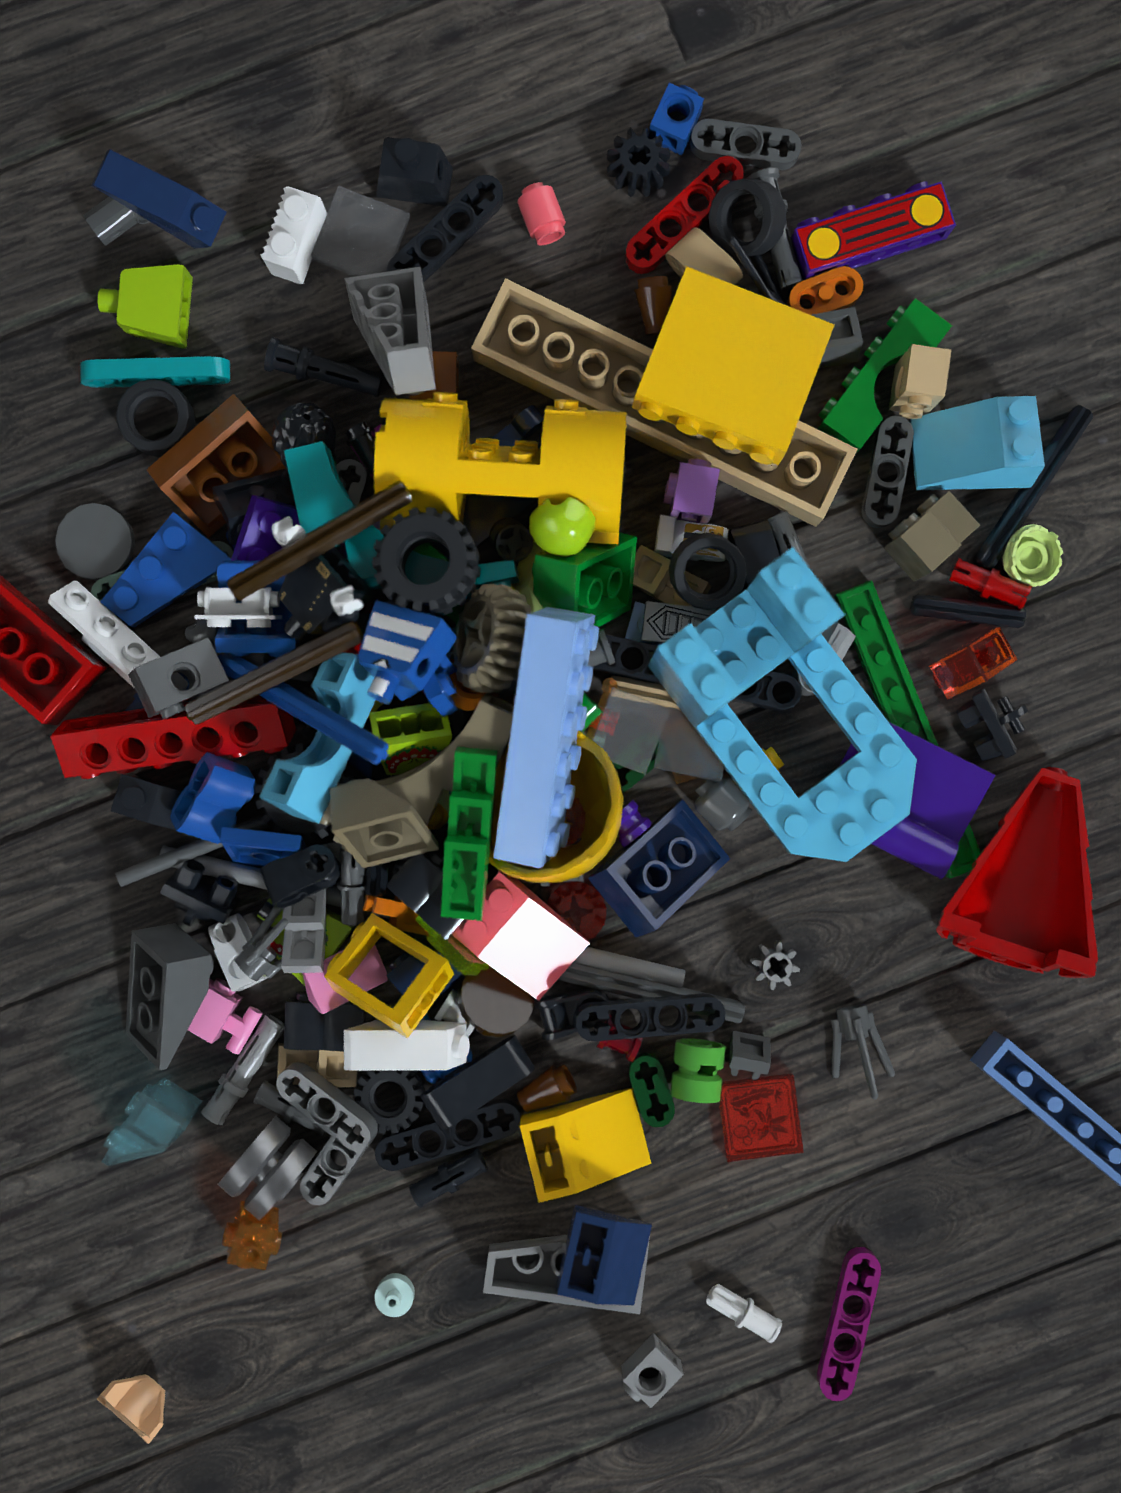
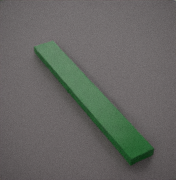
M870 580L835 594L834 597L838 607L845 614L843 619L846 627L856 636L853 644L880 712L887 721L938 746L873 581ZM970 824L961 837L954 861L945 874L949 879L971 871L973 862L981 853Z

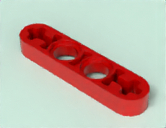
M723 156L716 159L632 237L627 244L625 256L629 268L639 274L651 272L666 259L665 254L694 227L699 228L708 220L714 197L719 189L730 182L729 180H724L717 187L715 194L712 187L718 181L719 170L723 173L732 171L733 177L731 181L743 179L744 171L740 161L731 156ZM696 193L703 194L708 199L709 206L703 211H694L689 207L687 201L691 195ZM667 219L676 220L681 226V232L675 237H666L660 231L661 223ZM652 233L657 244L650 250V260L647 261L645 258H641L639 261L636 260V248L638 247L643 251L652 244L653 237L649 235Z

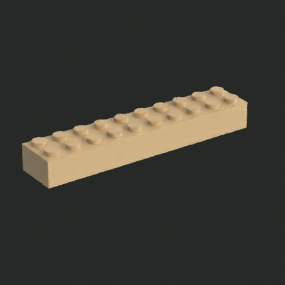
M506 278L471 347L475 362L553 400L579 401L578 407L587 408V410L627 412L626 435L683 463H688V459L711 462V468L720 469L718 480L784 512H788L790 515L815 527L824 519L857 452V448L798 420L788 450L780 464L772 463L767 465L756 462L750 457V454L736 448L734 450L720 448L713 443V439L700 434L693 436L682 433L674 424L662 419L659 421L649 420L641 416L638 410L632 408L653 349Z

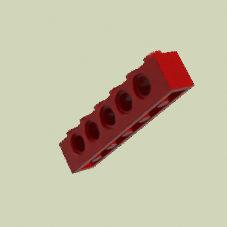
M256 695L200 724H195L187 718L186 709L174 716L163 719L160 713L149 718L143 708L64 720L50 737L64 777L80 776L82 779H90L104 772L117 771L118 774H126L135 771L139 767L146 766L162 769L173 765L175 762L188 760L193 764H197L207 752L217 756L227 755L228 758L242 757L249 752L264 750L266 753H274L283 750L289 745L297 729L293 715L263 697ZM243 722L253 724L257 730L247 728ZM206 727L213 728L219 735L211 734ZM169 732L178 735L182 741L174 739ZM133 738L140 740L144 746L136 743ZM97 743L103 745L107 751L101 749Z

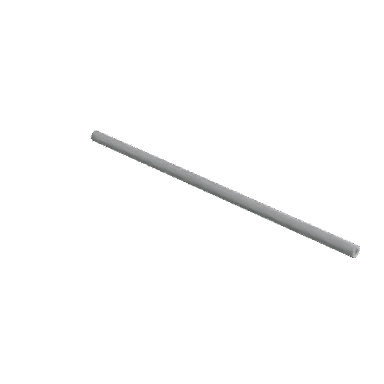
M163 846L160 855L176 848ZM206 855L193 858L205 867L203 875L218 878L219 875H226L240 884L267 890L260 873L261 868ZM180 863L173 867L179 869L183 863ZM336 886L326 888V904L341 907V890ZM364 911L366 914H372V912ZM373 913L378 917L390 919V916ZM586 947L574 961V963L682 988L685 978V970L591 947Z

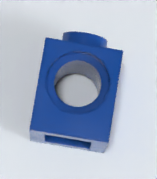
M669 83L650 123L649 139L661 135L663 138L661 147L669 148L670 151L682 156L691 138L692 130L701 116L704 98L700 97L694 89L688 86H676ZM675 111L681 112L686 116V119L675 121L668 114Z

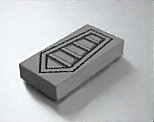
M646 601L641 641L664 643L690 623L696 627L718 610H704L691 606Z

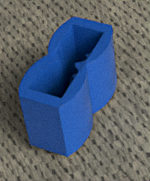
M208 752L205 753L196 765L189 784L181 792L172 809L170 819L176 831L219 844L222 827L234 828L237 820L236 812L252 799L255 792V778L247 766Z

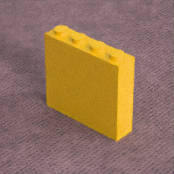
M686 266L637 389L632 408L638 410L641 416L649 420L659 421L662 419L672 423L682 433L693 436L700 434L713 439V443L720 448L726 450H734L736 448L750 454L753 460L761 464L769 465L774 463L779 465L788 450L835 324Z

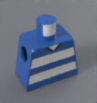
M376 600L358 654V662L374 677L367 694L379 702L390 704L398 685L416 691L423 689L457 638L444 620L436 616Z

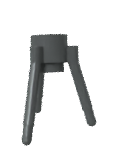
M272 908L253 937L242 947L243 951L235 958L238 967L254 981H258L264 974L271 979L282 969V959L277 962L273 961L277 954L270 944L287 926L288 920L285 918L281 919L263 940L262 938L283 908Z
M866 1004L836 1009L838 1018L831 1019L833 1029L832 1077H839L842 1034H845L846 1040H857L870 1096L872 1099H877L876 1081L865 1038L869 1037V1034L888 1076L894 1077L895 1071L875 1026L873 1012H868Z

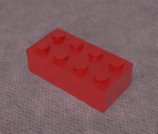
M0 575V688L40 723L58 725L107 667Z

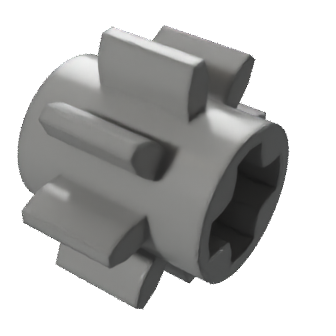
M778 940L775 941L774 948L770 949L760 944L759 948L762 953L759 959H750V962L759 966L760 969L754 975V978L757 981H761L767 977L768 987L771 990L775 989L776 982L783 981L787 986H791L788 978L791 972H800V968L792 964L790 960L797 953L793 949L782 953V943ZM772 957L782 960L779 963L781 970L778 973L768 970L771 967L768 960Z

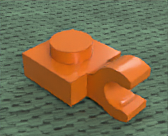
M366 895L363 906L364 911L390 916L389 924L401 931L429 936L431 927L396 895L394 900Z

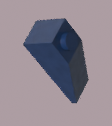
M110 149L107 150L91 185L194 249L211 247L227 213L193 190Z

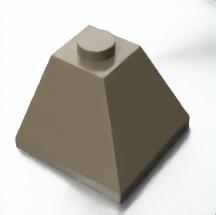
M369 778L352 780L345 785L330 788L332 832L362 868L439 849L438 841L411 803Z

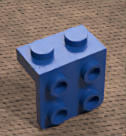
M221 561L217 567L218 588H228L227 581L229 578L259 561ZM285 575L264 588L271 587L272 591H280ZM236 598V603H242V600ZM280 600V606L273 607V615H282V619H271V627H247V619H231V627H220L215 636L216 653H229L231 656L236 657L246 656L251 653H268L271 656L280 657L297 648L300 641L290 637L284 630L285 624L292 616L291 612Z

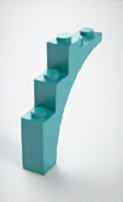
M323 441L284 450L299 523L305 530V534L355 506L339 478L331 450ZM373 525L342 543H345L351 567L371 590H377L382 587L377 583L375 578L377 571L372 566V557H377V552L373 547L375 541H382L384 535ZM340 544L335 546L337 550L341 548ZM412 550L406 560L405 574L414 584H432L445 575L450 562L425 556ZM513 560L479 564L481 569L480 578L475 580L476 590H479L483 584H502L512 587L511 584L520 582L517 567ZM469 592L465 598L471 599V593ZM443 612L437 613V617L445 615Z

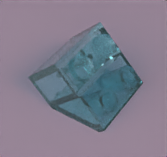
M165 1077L155 1085L148 1084L142 1092L138 1091L127 1105L125 1113L130 1116L126 1118L121 1126L117 1125L108 1136L104 1147L109 1150L101 1162L110 1166L163 1153L184 1133L203 1101Z

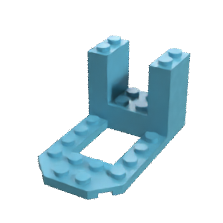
M792 547L761 570L748 588L696 627L690 623L660 645L652 656L648 667L789 854L847 862L910 815L917 759L821 634L845 614L794 547ZM787 659L858 751L857 754L799 797H797L728 705L730 701Z

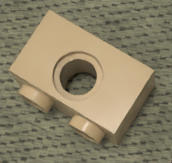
M912 344L895 365L889 410L899 411V416L909 419L922 418V415L928 414L945 397L951 349Z

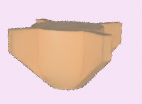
M146 1374L111 1381L97 1398L102 1405L111 1410L148 1444L163 1426L165 1390Z

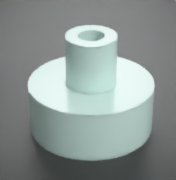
M399 1273L385 1276L379 1282L375 1292V1303L380 1312L389 1317H399L408 1312L415 1296L413 1283L408 1277Z

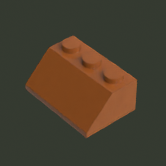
M233 394L146 470L158 487L209 538L226 523L213 499L212 487L281 470L286 467L281 463L280 455L272 446L270 434Z

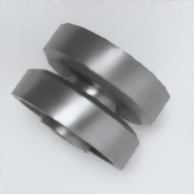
M277 1116L272 1119L217 1184L231 1197L240 1195L251 1181H254L257 1186L246 1198L244 1208L258 1220H261L277 1201L280 1203L302 1177V1171L317 1152L304 1139L294 1141L283 1155L278 1152V1149L290 1136L291 1128Z

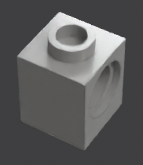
M654 1333L621 1365L624 1381L622 1386L625 1391L637 1402L642 1399L650 1408L684 1375L681 1360ZM648 1367L656 1368L659 1371L655 1377L649 1379L640 1375L641 1371Z

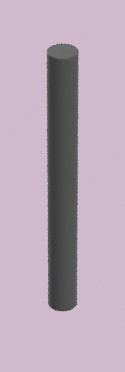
M264 814L236 824L234 828L263 831L269 827L261 818ZM199 839L116 872V878L119 885L123 887L223 847L221 842L215 844Z

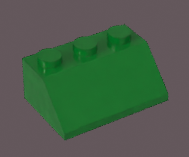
M619 532L618 545L587 543L580 552L570 556H559L548 553L545 550L536 554L532 565V576L534 578L533 594L543 608L552 607L595 615L594 626L598 627L631 610L637 536Z

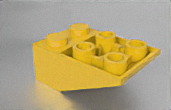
M632 1087L521 1115L520 1130L539 1203L582 1192L651 1164Z

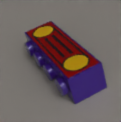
M942 181L932 185H928V182H920L909 187L904 194L894 197L890 193L883 194L872 199L869 205L857 209L855 205L845 206L835 211L832 217L819 220L818 217H811L797 224L791 239L803 281L841 266L854 269L947 239L955 228L956 223Z

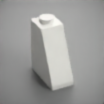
M378 1019L345 1029L344 1070L452 1069L466 1063L470 1047L469 1038L466 1036V1023L421 1020L408 1039Z

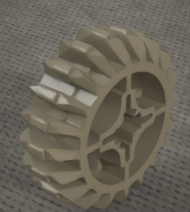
M483 584L479 590L475 589L474 593H471V599H466L467 602L464 604L463 612L458 613L459 621L457 626L454 627L457 638L450 656L454 660L453 664L457 669V681L463 683L464 687L471 688L472 691L480 693H500L503 689H509L512 680H517L519 676L527 614L531 612V605L527 604L525 595L519 594V591L513 590L512 587L502 584Z

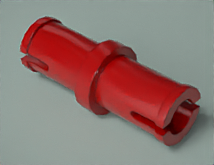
M958 558L954 567L956 570H953L949 579L951 582L954 581L981 592V597L988 599L989 596L1015 605L1020 609L1023 608L1027 600L1025 597L1030 594L1032 589L1030 585L1027 586L1000 575V570L992 568L989 571L966 562L961 558Z

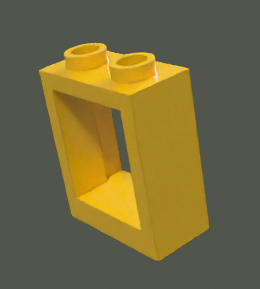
M372 913L366 922L360 923L355 928L351 941L343 952L338 953L332 958L324 977L335 992L408 1039L451 980L454 972L448 959ZM381 936L425 963V966L394 1008L386 1005L348 980Z

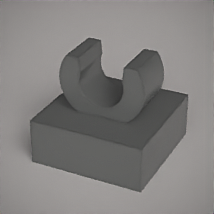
M732 1031L729 1042V1068H731L732 1076H737L738 1070L752 1072V1080H757L760 1074L768 1075L771 1066L770 1038Z

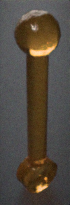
M607 678L602 683L603 694L598 707L603 712L610 695L617 690L618 685L613 678ZM603 712L588 729L586 737L593 740Z

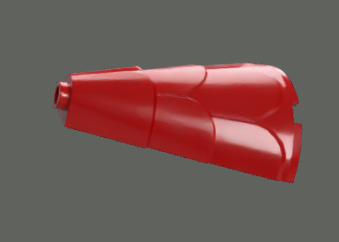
M1045 767L1033 775L998 822L999 829L973 862L971 871L941 911V918L936 930L942 938L948 939V935H952L954 937L952 944L956 947L1007 966L1041 974L1044 971L1049 972L1054 969H1060L1059 976L1068 978L1095 977L1098 954L1091 904L1093 894L1086 848L1089 847L1080 780L1068 776V773L1063 769Z

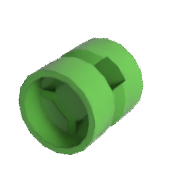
M677 1039L673 1062L679 1066V1070L672 1073L670 1095L680 1100L695 1103L719 1102L721 1100L723 1079L717 1075V1072L724 1068L726 1046L710 1040Z

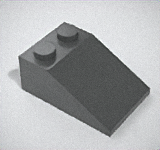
M176 923L133 930L131 935L125 1035L159 1071L168 1068L208 992L209 977L213 972L211 954Z

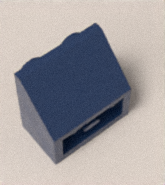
M574 1205L556 1283L557 1295L593 1304L634 1306L652 1224Z

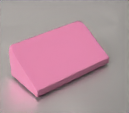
M376 945L372 947L348 979L366 992L388 980L386 969ZM338 953L324 959L323 973H302L308 1000L322 1014L349 1001L335 992L324 977L330 961Z

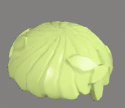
M1037 524L1026 525L1017 530L1009 539L1003 555V566L1008 576L1012 580L1032 587L1041 586L1051 581L1059 573V568L1062 565L1060 556L1063 554V550L1060 547L1059 536L1054 532H1048V529Z

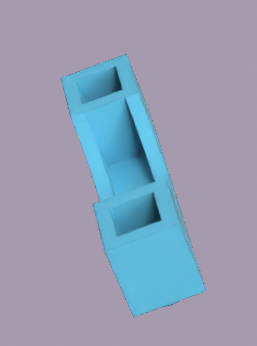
M342 652L322 662L311 686L317 695L319 703L363 728L375 702V699L367 694L374 677L358 662L357 655ZM317 731L314 740L303 753L292 759L276 760L260 798L292 816L320 823L330 801V788L337 786L352 751Z

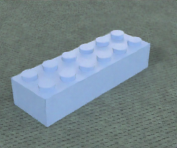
M546 607L527 614L494 859L542 868L552 857L557 855L561 847L565 848L567 844L570 825L565 823L566 809H571L575 797V785H570L572 770H577L581 757V747L576 746L578 730H583L587 717V707L582 706L584 690H589L593 676V668L588 666L590 650H595L599 636V627L594 626L595 615Z

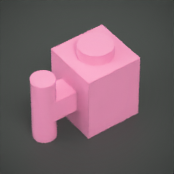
M216 978L215 981L209 979L208 992L188 1031L212 1044L221 1037L225 1030L232 1034L226 1048L230 1052L239 1055L263 1013L249 1006L243 1018L234 1014L243 997L235 992H231L227 981Z

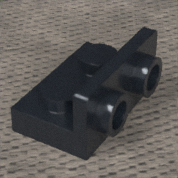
M286 468L212 487L213 499L227 524L228 540L231 545H236L252 494L296 507L290 476Z

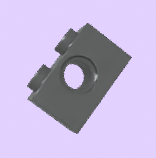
M209 638L135 667L128 674L148 717L150 718L160 713L163 719L184 711L183 703L198 698L229 681ZM179 672L184 674L189 680V689L185 691L177 689L171 681L172 673Z

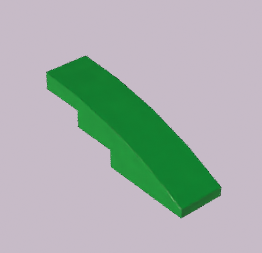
M457 746L455 750L453 791L450 795L448 835L445 840L441 917L482 921L491 846L498 750Z

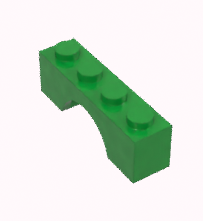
M916 298L907 309L902 305L898 307L886 323L892 330L884 340L877 335L863 354L869 359L862 370L854 366L841 384L846 389L845 393L839 401L831 397L818 415L824 420L818 427V430L857 448V452L883 419L874 398V386L878 374L882 370L896 365L912 344L937 347L953 326Z

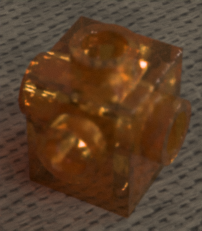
M240 1201L234 1223L227 1222L222 1238V1246L228 1247L227 1264L237 1265L244 1269L266 1270L270 1255H277L281 1243L282 1232L279 1231V1208L272 1207L261 1220H258L244 1208L245 1201Z

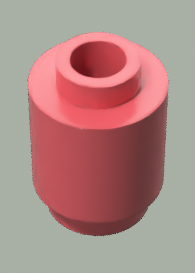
M541 182L525 187L517 203L530 237L534 238L538 245L551 244L561 239L566 233L563 227L566 221L553 187L544 186Z

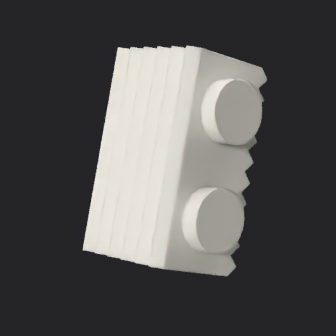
M287 186L283 188L285 194L281 195L283 201L278 203L280 209L276 210L278 216L273 218L275 221L271 225L273 230L268 232L270 238L266 239L268 245L263 247L265 252L260 255L272 275L303 284L327 212L320 197Z

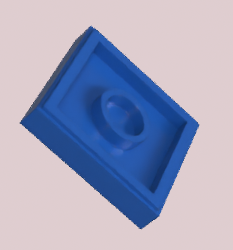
M222 827L220 842L232 861L240 864L265 866L274 860L288 857L307 848L301 835Z

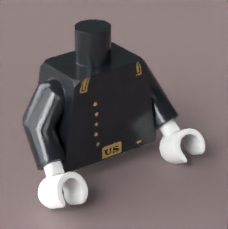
M286 517L272 525L274 538L284 547L305 535V530L300 525L293 527L290 517ZM333 547L285 575V580L279 591V599L291 612L292 616L285 624L284 630L293 639L302 641L308 633L311 635H323L349 621H355L359 625V611L375 594L340 552Z

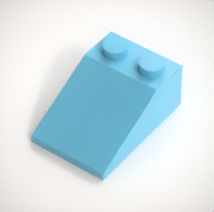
M1036 396L994 397L924 414L922 418L910 419L909 421L914 431L912 454L916 490L1031 488L1045 467Z

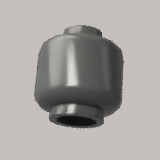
M723 774L717 779L709 775L695 789V792L699 795L694 804L695 810L718 831L726 828L733 831L752 812V809L749 807V800L729 774Z

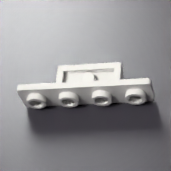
M72 581L50 595L48 603L83 634L81 640L132 687L134 686L128 674L135 667L160 657L78 581ZM178 672L172 673V684L177 689L184 691L188 682Z

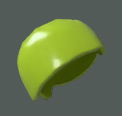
M568 497L558 505H552L551 500L546 499L530 516V534L536 544L546 552L559 556H570L580 552L587 544L595 529L596 518L589 507L575 498Z

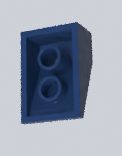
M682 799L655 820L640 836L612 855L588 879L637 938L656 931L731 858Z

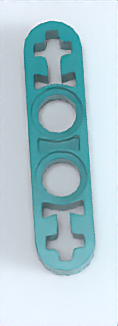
M210 356L85 360L80 363V382L85 386L96 388L131 387L139 381L150 379L165 381L173 386L219 385L230 382V361L222 357Z

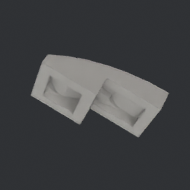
M325 889L283 909V918L288 920V924L284 928L281 968L284 973H323L326 938Z

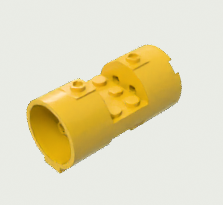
M434 392L433 399L427 398L426 400L384 398L379 413L380 417L386 418V425L380 426L379 432H376L375 494L397 481H402L409 490L412 501L381 519L380 530L385 525L391 528L396 523L393 517L398 514L405 518L410 515L409 509L418 508L420 512H426V507L435 508L440 514L445 511L451 514L457 522L460 521L463 524L467 493L539 498L538 506L542 505L546 499H550L552 505H558L568 497H572L589 507L596 518L595 529L587 543L618 545L627 412L587 410V408L578 407L579 401L555 399L554 406L547 405L545 408L541 448H538V442L526 440L515 441V446L510 447L499 446V440L492 438H477L476 443L470 444L467 401L457 400V393Z

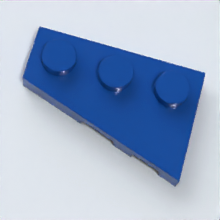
M173 512L100 602L129 626L135 628L171 605L173 600L192 588L196 589L207 582L206 579L217 573L219 563L225 560L231 561V557Z

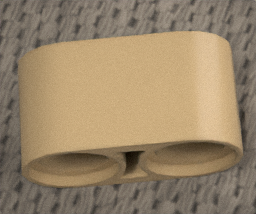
M696 227L690 230L665 254L667 262L681 278L686 266L733 285L743 278L742 271L735 260Z

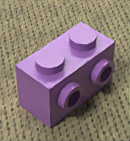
M688 459V463L680 462L677 473H670L666 484L663 503L670 504L668 516L676 517L677 520L708 524L713 513L720 469L711 468V462L701 459Z

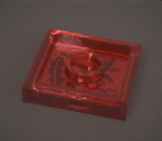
M792 1073L759 1077L757 1080L750 1078L722 1082L719 1109L727 1162L804 1153L795 1080Z

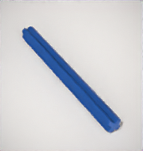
M229 653L218 655L226 675L233 680L258 668L242 657L231 656ZM285 682L258 694L373 764H378L381 760H386L388 757L387 750L389 746L386 741Z

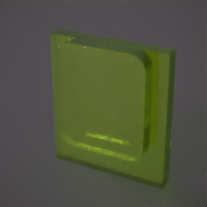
M419 915L415 919L429 933L426 939L460 973L477 976L481 970H487L490 967L453 935L445 939Z

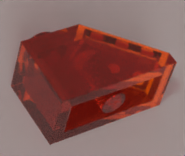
M999 626L948 653L929 665L933 672L936 685L943 690L948 700L986 682L1018 659Z

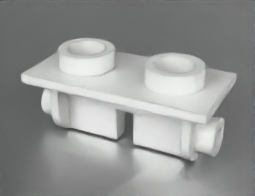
M206 587L205 591H198L197 594L198 606L204 607L205 615H195V619H207V627H231V619H247V627H271V619H282V615H273V607L280 606L279 591H272L271 587L258 590L243 599L242 603H236V598L232 595L229 588Z

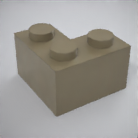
M950 491L940 498L932 494L917 508V511L921 514L919 517L914 512L888 534L892 541L884 549L913 581L934 571L961 546L960 543L980 526Z

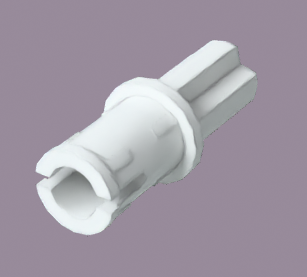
M716 1284L710 1289L706 1299L709 1306L733 1319L736 1327L741 1328L744 1326L766 1339L769 1343L775 1341L782 1327L781 1319L755 1306L753 1299L747 1298L745 1300L720 1284Z

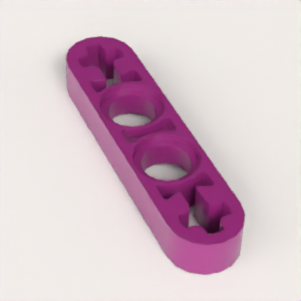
M865 1247L853 1248L844 1257L817 1370V1381L825 1397L832 1401L847 1399L854 1389L881 1276V1266L878 1259L871 1250ZM862 1259H866L871 1267L870 1270H863L860 1279L863 1287H867L866 1290L857 1286L858 1273L853 1267L854 1264H861ZM851 1295H857L863 1299L862 1309L855 1314H849L843 1310L845 1299ZM842 1333H849L855 1338L853 1347L845 1352L836 1350L834 1347L836 1337ZM835 1359L841 1362L839 1373L844 1382H837L835 1388H831L827 1377L834 1378L837 1365L834 1361Z

